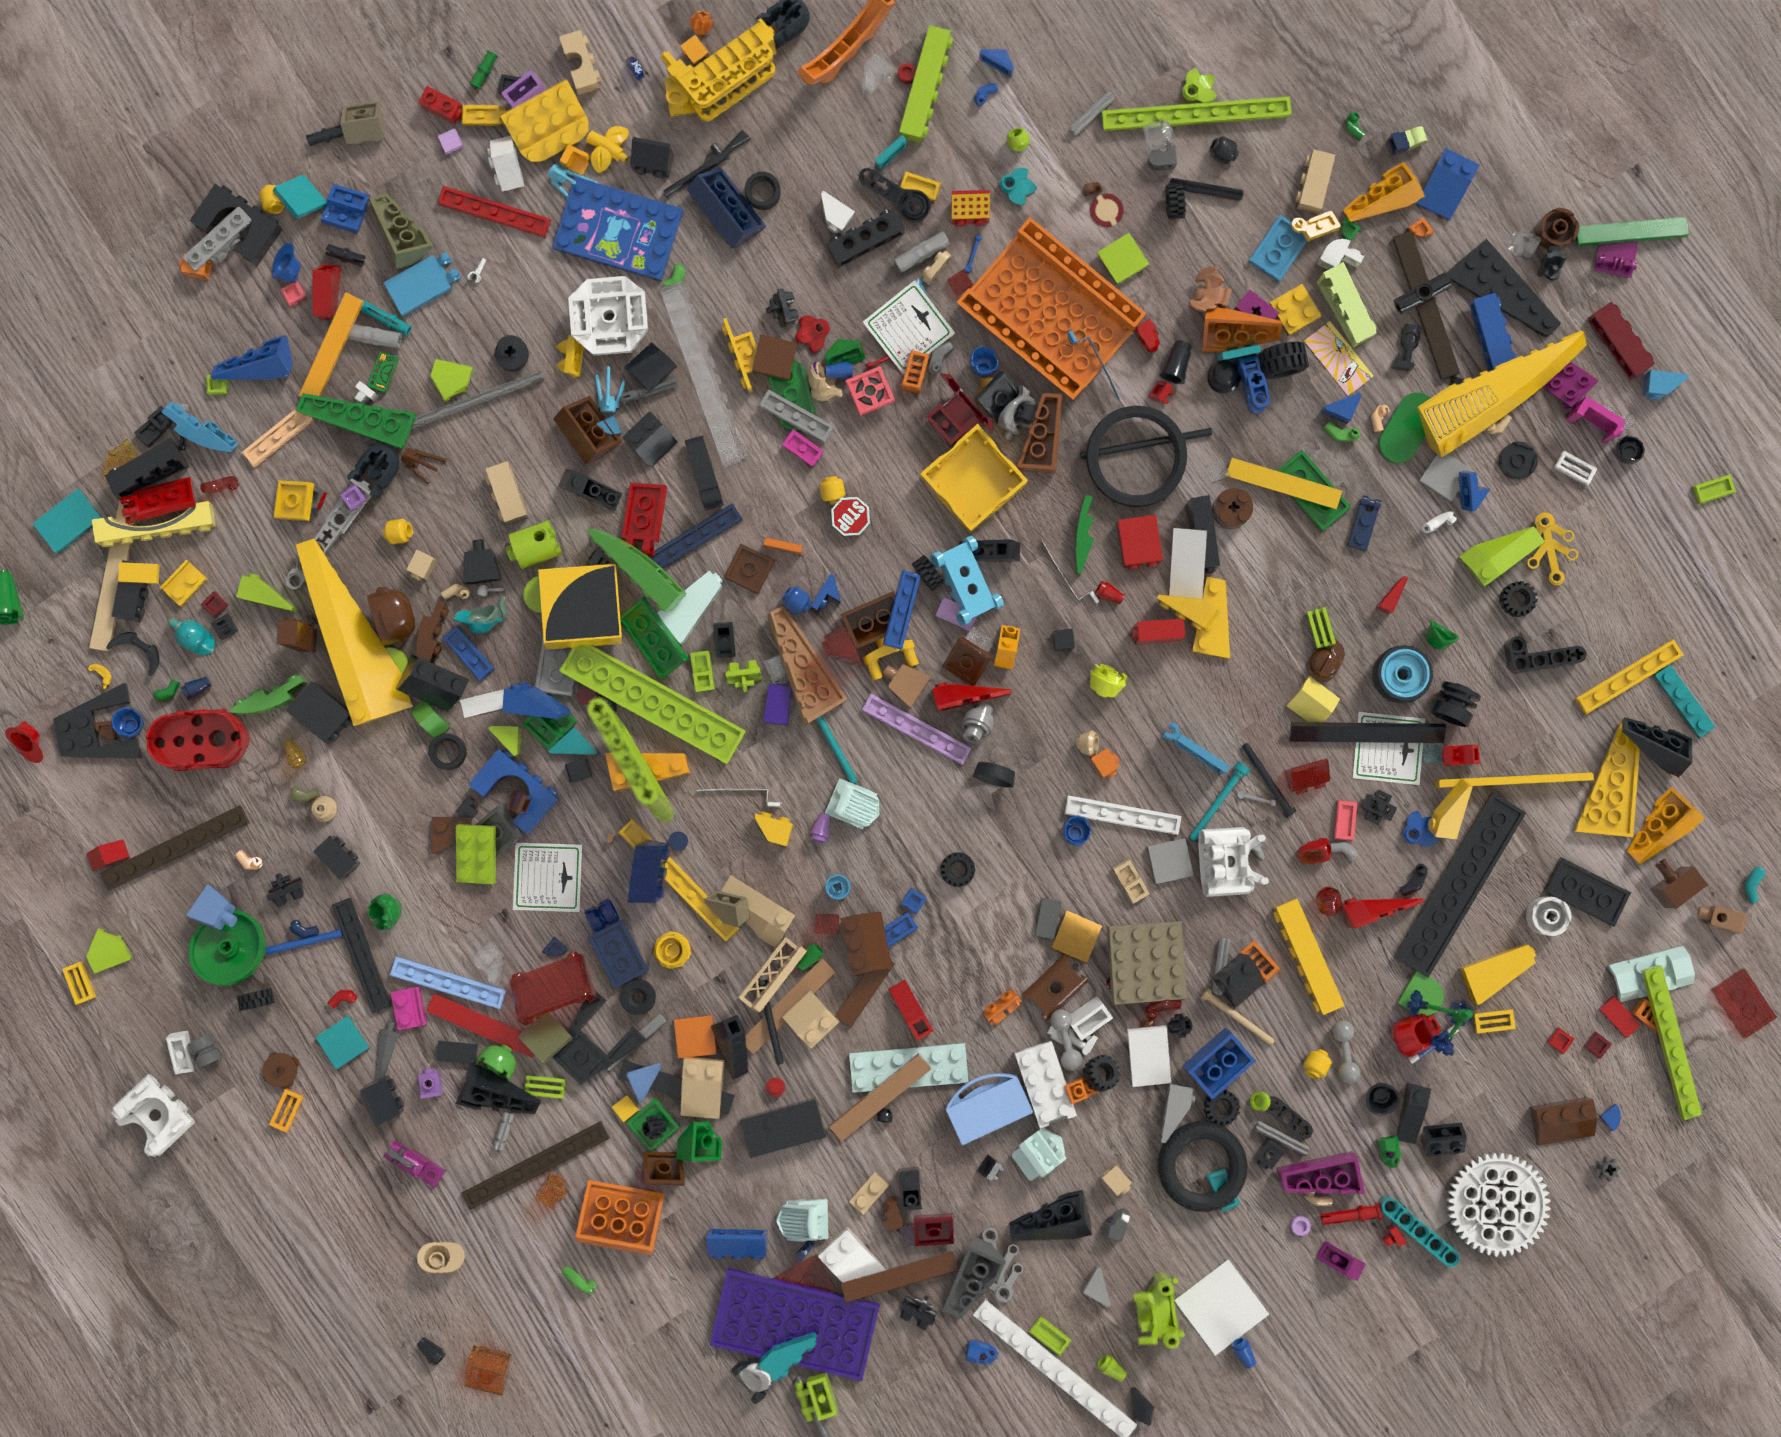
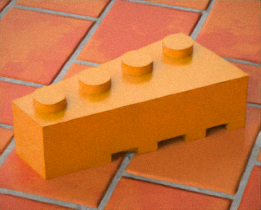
M605 753L613 790L620 791L632 788L613 754ZM641 753L657 781L691 773L686 754Z

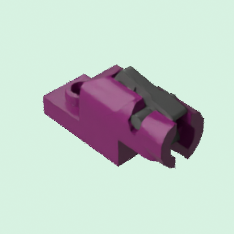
M396 1140L393 1141L389 1146V1151L385 1152L383 1156L401 1170L406 1171L415 1178H420L433 1188L437 1186L446 1172L445 1169L417 1150H411Z

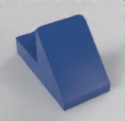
M1461 471L1459 472L1462 510L1476 511L1490 491V488L1477 486L1478 478L1476 472Z
M830 574L811 604V608L817 612L820 608L822 610L825 608L829 601L826 599L827 596L841 604L833 574Z

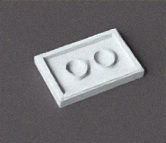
M1166 1025L1127 1029L1132 1086L1171 1083Z

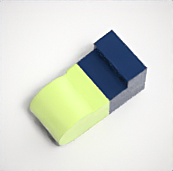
M1422 126L1404 132L1392 133L1388 139L1393 155L1412 150L1428 142Z

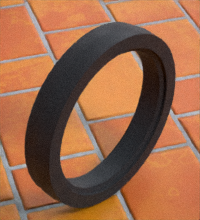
M1134 405L1123 407L1105 416L1093 430L1086 451L1087 468L1095 486L1110 500L1130 507L1152 505L1167 497L1181 481L1187 464L1186 442L1177 424L1163 412L1147 406ZM1127 418H1145L1157 423L1167 432L1174 447L1175 461L1169 478L1157 490L1144 495H1130L1115 489L1105 479L1099 466L1098 451L1103 436L1112 425Z

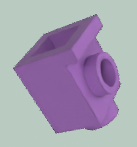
M434 1068L422 1070L423 1074L418 1075L421 1099L444 1094L441 1072L434 1071ZM427 1080H431V1081H432V1086H431V1087H428V1086H427V1083H426Z

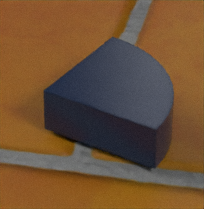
M553 937L542 952L550 956H559L566 953L569 948L556 937Z
M810 1240L807 1241L797 1251L796 1257L802 1261L815 1243Z

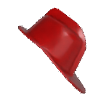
M23 721L17 727H10L5 730L7 739L25 759L33 763H40L43 760L42 750L38 746L40 734L34 727Z

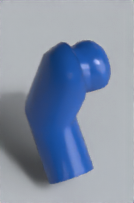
M996 83L979 87L974 96V102L977 105H983L988 94L998 92Z

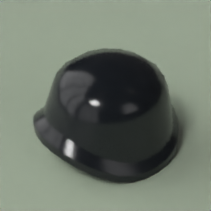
M1220 361L1213 364L1209 369L1207 381L1213 391L1229 393L1238 387L1241 375L1234 364Z
M1376 1083L1366 1093V1105L1377 1116H1385L1392 1113L1400 1103L1399 1092L1387 1083Z

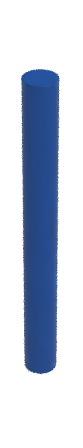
M341 929L266 947L265 950L267 955L343 937Z

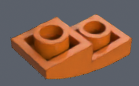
M1083 1077L1064 1086L1070 1104L1084 1100L1099 1091H1094V1088L1090 1089V1084H1086L1085 1081L1087 1079Z

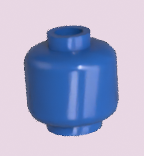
M798 586L790 587L782 596L783 606L794 615H798L801 612L806 613L811 606L809 604L810 595Z

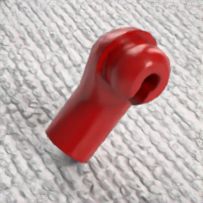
M342 989L337 991L327 1003L332 1008H335L341 1001L354 1003L357 1000V995L352 990Z

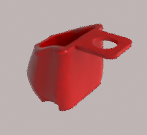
M1423 1013L1398 1020L1391 1027L1392 1039L1396 1043L1398 1051L1407 1058L1413 1057L1433 1045L1436 1046L1438 1043L1436 1036L1441 1032L1440 1026L1433 1014L1429 1017ZM1432 1021L1435 1023L1436 1030L1432 1025Z

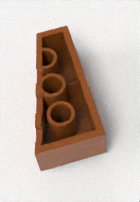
M1042 394L1026 444L1017 465L1019 471L1056 474L1063 407L1062 394Z

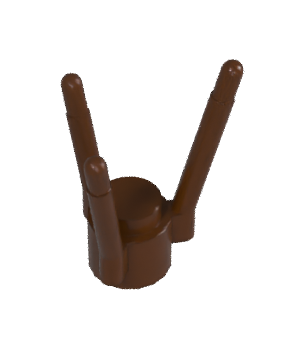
M407 448L402 454L401 461L406 463L405 467L412 470L427 484L430 481L414 466L421 464L435 472L438 469L422 461L421 456L447 462L446 458L425 453L416 448L414 450Z

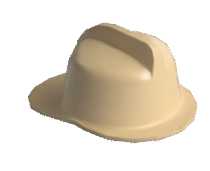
M453 1242L427 1243L422 1246L417 1255L419 1266L424 1271L434 1274L454 1272L462 1266L465 1260L463 1248Z

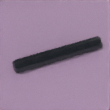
M1171 178L1169 185L1182 184L1183 190L1186 192L1241 201L1243 198V190L1178 178Z

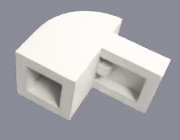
M1338 239L1326 247L1317 265L1329 270L1339 265L1342 260L1358 268L1364 256L1361 255L1360 251L1348 248L1351 241Z

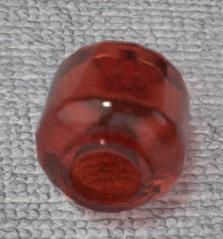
M1324 887L1316 894V903L1320 913L1326 916H1334L1341 911L1343 902L1339 890L1332 887Z

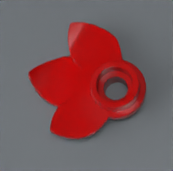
M811 315L803 316L799 319L802 328L797 331L795 341L804 344L809 343L811 353H815L824 346L825 336L829 334L830 325L825 319H816ZM820 324L823 326L822 331L817 329Z

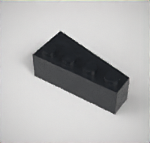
M169 438L119 468L110 470L105 475V478L114 496L120 500L123 496L133 494V491L144 489L189 468V465L179 446L172 438Z

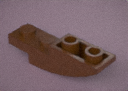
M438 600L431 618L423 615L417 636V657L431 663L434 662L435 658L439 657L442 647H440V642L435 641V638L439 637L442 630L440 625L449 614L448 604Z

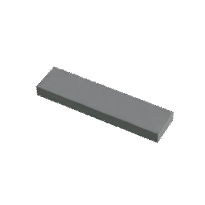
M769 389L759 404L760 408L823 443L827 442L835 428L830 423Z

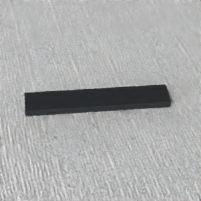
M348 898L332 904L372 1013L392 1006L352 899Z
M624 1060L618 1079L629 1082L626 1076L628 1072L646 1066ZM659 1071L650 1089L681 1099L682 1078ZM722 1091L721 1112L730 1113L735 1097L734 1094Z

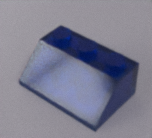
M646 839L635 845L627 902L656 903L663 898L665 890L662 887L663 879L667 875L665 863L670 854L668 843Z

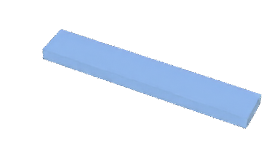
M395 957L390 976L497 1009L502 1008L507 992L504 989L400 957Z

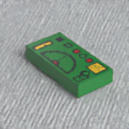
M380 351L367 387L386 394L399 358Z

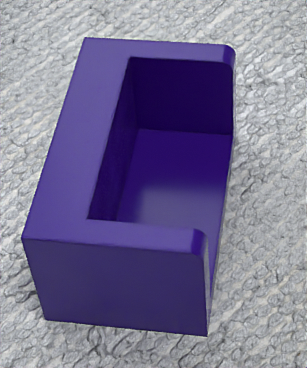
M769 684L764 723L788 726L792 688L790 686Z

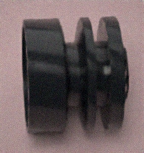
M1447 681L1442 682L1441 687L1444 690H1439L1438 694L1445 700H1435L1430 713L1451 724L1469 727L1473 714L1466 709H1476L1477 704L1474 702H1479L1481 696L1464 685Z

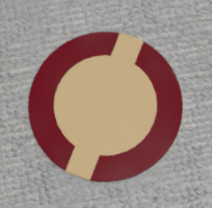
M1101 194L1091 203V217L1100 226H1114L1123 217V204L1115 195Z

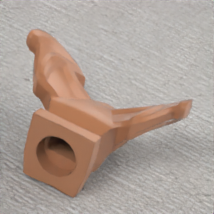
M1206 267L1196 276L1195 282H1205V287L1198 285L1195 299L1189 301V306L1192 309L1206 312L1209 309H1216L1217 306L1227 308L1232 289H1224L1221 286L1224 279L1216 271L1218 267Z

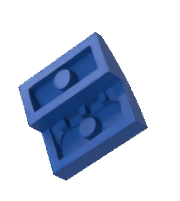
M333 184L327 198L328 204L321 217L322 223L358 234L368 207L370 195Z

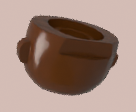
M378 587L376 592L367 595V599L383 646L393 644L394 647H402L415 629V617L411 604L403 592L387 587Z

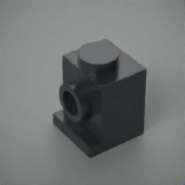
M1267 1137L1254 1155L1259 1159L1256 1163L1264 1169L1268 1167L1273 1169L1286 1150ZM1269 1152L1273 1153V1157L1271 1159L1267 1158V1154Z

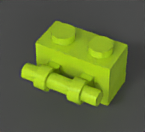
M823 1372L808 1377L807 1388H804L802 1381L795 1383V1394L800 1400L802 1406L800 1410L802 1415L805 1416L806 1422L814 1419L813 1412H816L818 1421L838 1414V1406L827 1373ZM807 1395L811 1396L813 1405H809Z

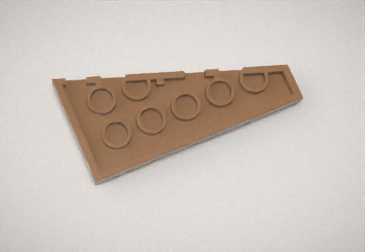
M781 606L770 612L767 618L804 726L848 699L787 609Z

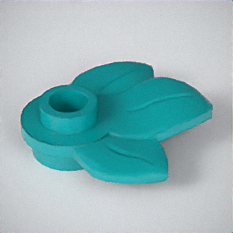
M1016 168L1010 175H1005L1000 180V189L1008 194L1011 202L1017 205H1025V196L1032 194L1037 189V186L1027 179V168ZM1010 182L1012 187H1007L1005 184Z

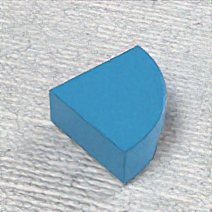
M614 416L605 419L614 434H622ZM604 421L596 423L597 426L603 428L605 433L612 434Z

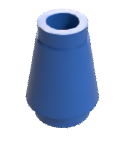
M847 362L825 366L824 375L833 379L847 380L853 377V367L851 363Z
M1245 1337L1234 1340L1231 1344L1234 1354L1246 1368L1253 1367L1256 1364L1250 1342Z

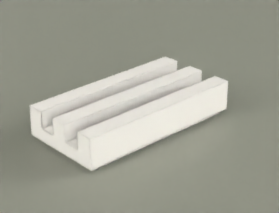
M1562 451L1553 468L1588 486L1597 468L1566 451ZM1564 458H1567L1570 461L1580 465L1581 467L1591 471V473L1589 474L1583 471L1582 469L1578 468L1577 466L1572 465L1571 463L1565 461ZM1561 464L1564 465V466H1566V467H1568V468H1570L1571 470H1573V471H1575V472L1581 474L1582 476L1586 477L1587 479H1585V478H1583V477L1577 475L1576 473H1574V472L1568 470L1567 468L1561 466Z

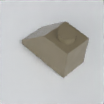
M715 891L704 899L707 906L725 924L739 927L750 918L747 897Z

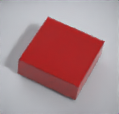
M1556 1027L1546 1043L1564 1055L1574 1041V1038L1559 1027Z

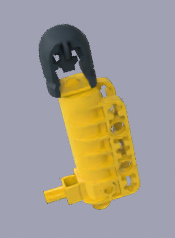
M802 0L778 1L768 8L766 13H761L756 17L757 23L694 68L691 65L686 67L681 59L676 61L669 51L663 52L660 59L667 67L668 76L675 83V86L666 94L668 105L672 108H679L687 102L702 121L709 122L767 82L776 73L775 65L772 62L776 49L784 46L785 42L791 41L807 28L810 12L806 4ZM774 21L780 29L775 35V31L770 26ZM765 67L770 68L769 73L764 71ZM753 76L757 78V81L753 84L747 82ZM734 89H737V90L740 89V93H739V94H737L736 92L734 93L733 90H734ZM677 94L680 96V99L677 102H672L670 97ZM721 98H725L727 100L726 103L723 105H718L716 103ZM706 109L710 114H704L703 110Z

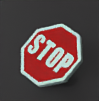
M858 497L841 498L831 509L832 526L843 536L860 535L870 524L869 507Z

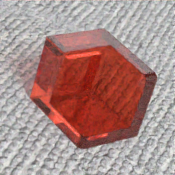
M816 914L815 934H839V915Z

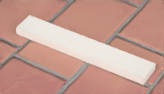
M1067 796L1064 815H1079L1086 819L1174 835L1179 834L1181 816L1074 796Z

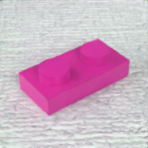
M794 429L782 444L783 447L812 468L824 454L823 450Z

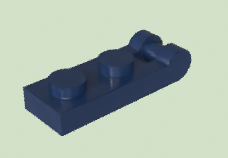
M1362 496L1348 541V547L1364 552L1367 551L1382 500H1372L1368 496ZM1366 506L1372 507L1371 512L1365 511Z

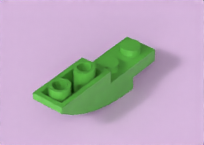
M293 675L286 680V684L273 687L270 690L271 693L264 689L254 690L250 693L249 698L238 700L233 704L234 707L229 710L234 714L249 715L278 709L294 701L295 698L292 693L308 682L301 675Z

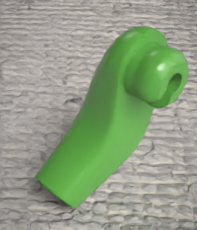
M1330 421L1323 427L1335 441H1356L1360 437V431L1357 428L1341 429Z
M569 1266L562 1270V1274L576 1288L587 1294L594 1293L593 1290L597 1288V1284L592 1279L586 1283Z

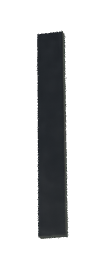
M1291 722L1289 740L1290 742L1444 743L1446 724Z

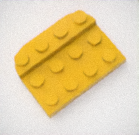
M567 79L500 115L520 153L531 162H540L566 149L568 144L573 145L582 140L589 131L587 115L583 111Z

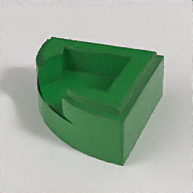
M1347 217L1342 221L1341 233L1344 239L1352 241L1361 227L1353 221L1350 222Z

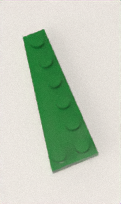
M302 393L296 408L297 413L404 450L417 417L412 412L345 402L344 400Z

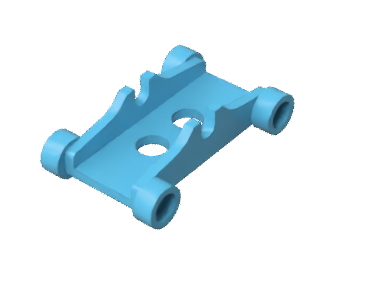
M973 536L964 538L961 545L944 553L937 551L930 555L933 566L935 568H942L946 586L950 585L952 588L950 595L957 602L961 610L956 613V618L962 626L971 623V618L991 608L997 610L1004 605L1003 599L998 593L991 595L972 553V551L978 549L977 541ZM962 566L968 569V575L966 577H963L960 574V568ZM969 584H973L976 587L974 595L968 592Z

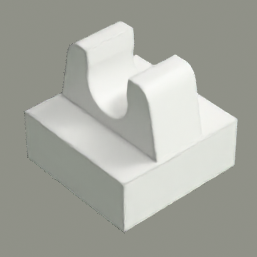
M361 381L355 386L360 390L355 399L363 405L369 399L375 402L379 397Z

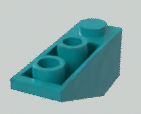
M813 1332L772 1346L759 1360L758 1367L769 1374L774 1382L779 1378L782 1380L788 1374V1368L792 1364L794 1366L797 1365L803 1358L802 1354L806 1350L809 1352L816 1345L817 1334Z

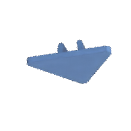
M657 1063L626 1074L639 1102L644 1100L662 1067L661 1064Z

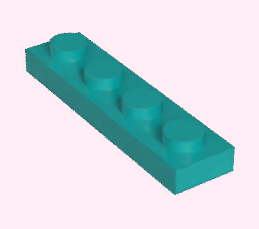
M1671 664L1653 675L1697 738H1701L1716 727Z

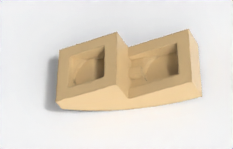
M1130 859L1112 868L1133 904L1150 894Z

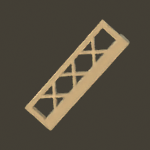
M784 937L738 996V999L754 1012L760 1013L807 951L801 946H796L787 937ZM786 943L794 950L789 956L782 957V947ZM779 959L780 968L777 971L771 972L770 963L772 960ZM761 975L768 976V983L764 987H759L758 978ZM756 990V999L753 1003L744 998L748 991Z

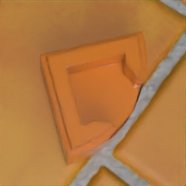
M1424 217L1407 228L1409 232L1412 231V234L1417 237H1428L1434 233Z

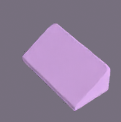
M943 597L936 613V617L969 632L977 616L971 618V623L965 626L960 625L956 618V613L961 611L958 604Z

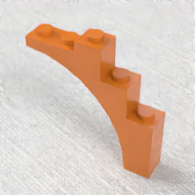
M869 0L847 29L820 55L801 66L797 74L801 76L805 83L810 85L818 82L825 84L832 81L842 65L854 58L862 44L874 37L896 2L894 0Z

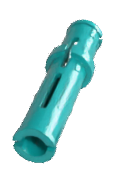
M361 299L364 303L360 311L387 325V328L390 330L394 329L405 336L410 334L412 330L411 325L398 319V316L395 314L391 315ZM370 310H373L382 316H379ZM387 319H389V320H391V321H393V322H395V323H397V324H399V325L397 326L396 324H394V323L388 321Z

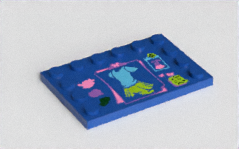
M575 176L574 181H576V184H572L553 249L662 282L684 212L683 208Z

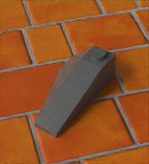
M973 1236L942 1311L961 1318L987 1292L988 1288L999 1279L1006 1260L991 1243Z

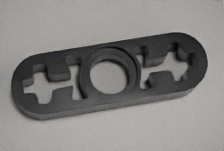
M1269 1096L1270 1101H1277L1276 1105L1280 1109L1284 1106L1285 1109L1279 1113L1274 1108L1271 1110L1268 1108L1266 1110L1297 1137L1308 1139L1312 1136L1313 1128L1311 1124L1276 1096ZM1286 1112H1291L1294 1116L1293 1121L1290 1123H1285L1283 1120V1115ZM1296 1123L1300 1124L1302 1127H1305L1307 1125V1134L1302 1133L1300 1135L1299 1133L1301 1132V1130L1294 1125Z

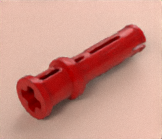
M1378 1202L1370 1206L1359 1205L1356 1209L1321 1213L1323 1226L1357 1220L1362 1223L1371 1219L1382 1220L1381 1208Z

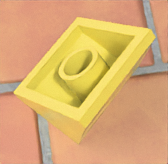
M1309 676L1286 707L1306 722H1324L1333 713L1340 698Z

